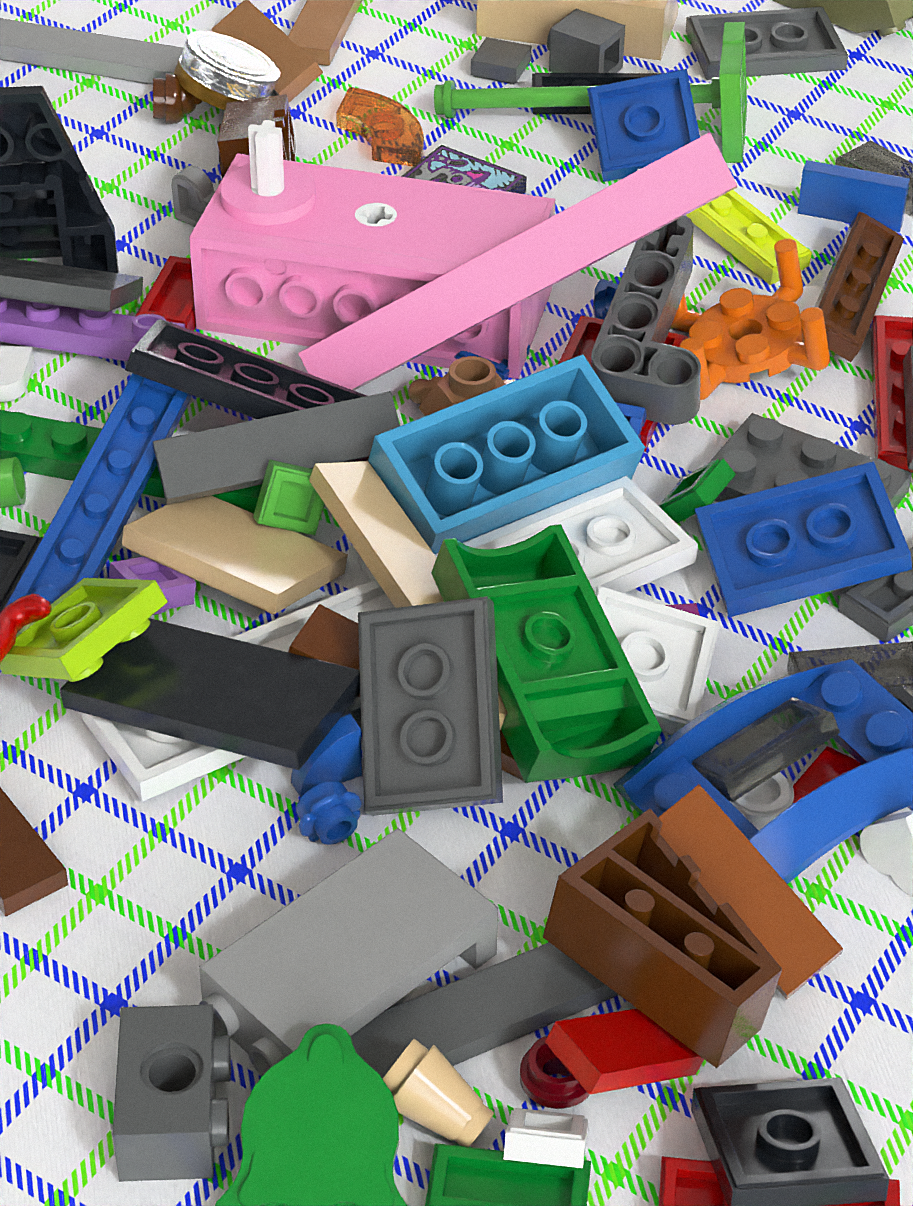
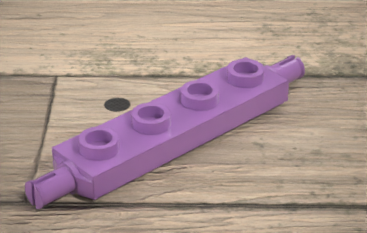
M0 297V342L128 361L131 350L157 320L162 319L166 321V319L155 314H142L135 317L115 314L112 311L107 313ZM170 322L185 328V324Z

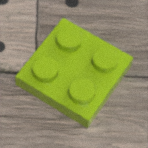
M83 578L51 604L52 611L48 617L24 626L17 633L16 643L0 663V670L3 674L63 679L70 682L82 680L101 667L103 664L102 656L116 644L131 640L143 633L150 625L149 617L168 601L156 580Z

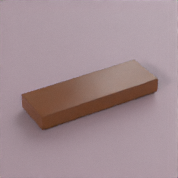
M700 784L658 817L663 823L660 835L678 857L689 855L701 869L698 881L718 905L728 902L780 965L782 972L776 988L786 1000L842 954L843 947Z

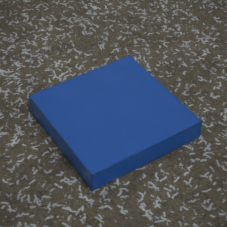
M687 69L587 88L603 182L623 179L636 172L637 169L644 168L700 138Z

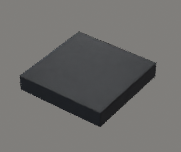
M842 1078L693 1088L691 1111L728 1206H826L886 1201L889 1176Z

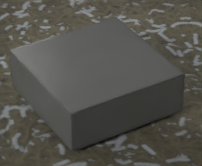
M486 37L471 59L470 75L516 84L531 61L532 45Z

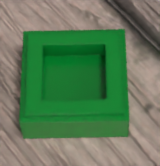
M724 458L716 459L682 477L658 506L672 520L679 523L695 515V508L712 504L736 473Z

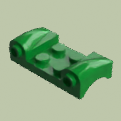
M550 525L524 541L496 549L473 548L461 543L456 538L443 539L431 572L443 601L488 597L494 602L498 692L507 710L501 730L524 782L574 778L631 768L650 754L662 729L562 525Z

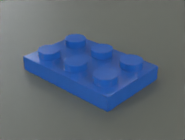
M874 461L695 508L697 526L728 618L912 570L911 552Z

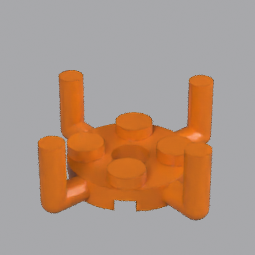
M782 239L774 245L780 287L772 296L752 295V292L746 288L730 289L720 296V303L710 307L701 314L688 310L685 293L683 294L671 327L689 333L690 338L683 340L680 347L695 354L701 364L700 400L709 397L722 382H751L749 375L751 373L767 369L768 375L771 377L786 370L792 364L817 371L823 370L829 365L830 355L823 311L817 307H810L800 313L799 306L796 304V301L803 294V283L797 244L793 239Z

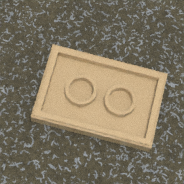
M211 495L165 505L125 525L122 537V546L126 547V549L152 559L159 564L273 615L345 574L348 556L346 553L295 531L258 524L253 518V513Z

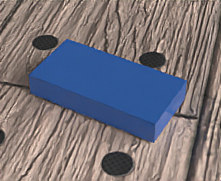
M806 160L802 171L797 214L851 223L860 211L891 230L900 232L904 221L910 178Z

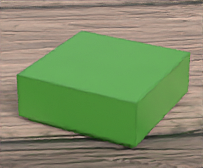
M269 459L253 515L255 521L258 524L315 536L324 502L309 481L313 469Z

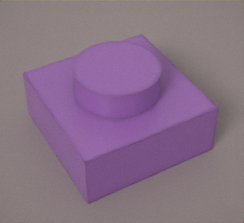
M145 556L110 562L108 579L156 580L168 602L153 615L161 614L167 609L194 604L196 582L191 577Z

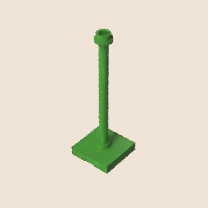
M725 22L719 77H712V83H690L694 104L712 103V109L721 108L722 156L725 162L743 163L747 121L745 22ZM449 80L445 81L444 84L435 85L434 107L436 115L455 118L456 109L590 106L587 88L595 86L456 89L455 82Z

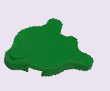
M330 1023L319 1024L310 1028L305 1033L298 1048L269 1068L254 1085L245 1103L241 1125L243 1147L241 1167L234 1183L216 1202L215 1206H408L401 1197L393 1176L394 1162L399 1147V1117L392 1092L381 1076L355 1052L351 1037L345 1029Z

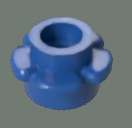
M338 781L324 782L311 788L300 798L296 806V813L300 818L298 828L301 835L308 837L311 842L320 840L326 845L337 844L353 834L358 825L359 809L362 806L360 797L356 793L348 792L344 784Z

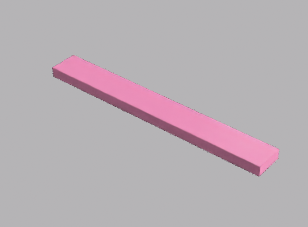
M709 132L298 354L308 374L348 389L356 390L736 189L738 185L712 134Z

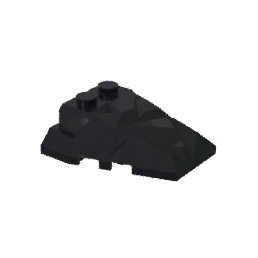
M43 86L0 87V257L14 259L62 257L63 266L119 273L115 227Z

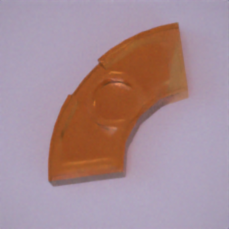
M349 87L336 112L337 127L364 137L372 147V160L414 167L421 164L424 156V135L419 121L412 112L402 104L384 95Z

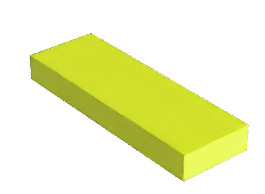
M734 190L686 214L692 223L769 285L779 281L774 245L779 240L793 239L797 244L800 270L809 267L812 251Z

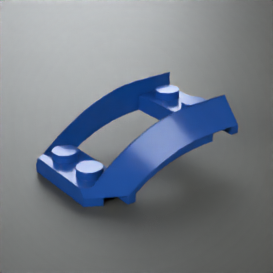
M849 659L768 681L721 702L675 732L613 785L616 791L640 815L650 808L659 817L700 784L788 884L816 860L861 829L903 808L908 807L911 811L913 810V713L855 661ZM796 704L861 765L818 787L788 807L762 829L758 830L693 764L747 726L772 713Z

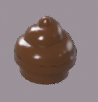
M166 73L165 78H153V118L165 119L166 124H177L182 121L185 114L192 113L196 106L202 103V100L189 93L179 84L176 74Z

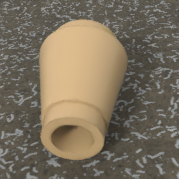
M413 1039L383 1077V1081L392 1092L398 1113L452 1142L455 1141L460 1146L469 1147L494 1115V1112L483 1104V1100L435 1045L428 1050L416 1039Z

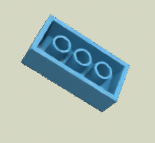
M582 354L376 435L368 462L434 554H437L443 539L456 538L463 543L627 476L632 480L646 447Z

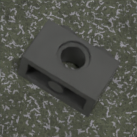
M213 1004L121 1007L112 1133L119 1182L214 1178L215 1146H229L228 1098H216V1082H230L231 1047L229 1035H216Z

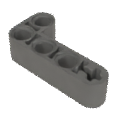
M686 215L636 241L591 355L593 370L615 402L643 407L646 410L647 420L669 425L687 423L697 415L700 408L701 364L698 357L684 348L664 344L693 268L694 226L691 219Z

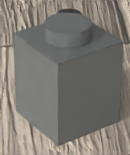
M575 9L550 28L547 38V49L550 51L549 71L552 73H617L623 68L625 25Z

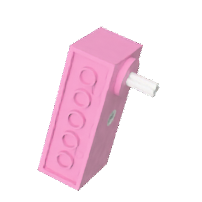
M264 120L262 125L251 124L248 127L249 155L236 154L189 236L196 329L310 347L555 215L556 199L283 160L282 128H276L275 122L271 120ZM552 286L409 362L449 368L457 360L454 357L458 352L467 351L499 364L503 359H508L507 369H509V378L519 379L527 358L528 345L531 347L552 291Z

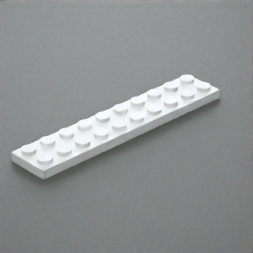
M627 476L463 542V544L473 548L496 549L524 541L550 525L561 524L593 590H595L596 585L622 593L629 592L696 563L698 543ZM373 579L231 638L288 652L291 643L319 604L357 623L358 612L395 607L377 580ZM356 697L344 714L360 708L361 698ZM81 712L85 724L142 802L247 757Z

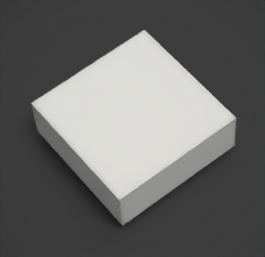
M515 1108V1111L511 1110L506 1129L503 1159L583 1168L588 1119L584 1115Z

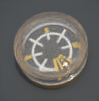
M195 31L190 33L186 39L174 74L177 75L179 84L189 93L212 106L225 110L226 104L230 102L271 97L279 80L280 70L268 56L240 40L215 32Z

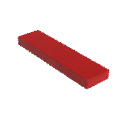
M876 315L873 317L871 325L875 458L913 473V470L908 469L903 375V359L910 346H913V317Z

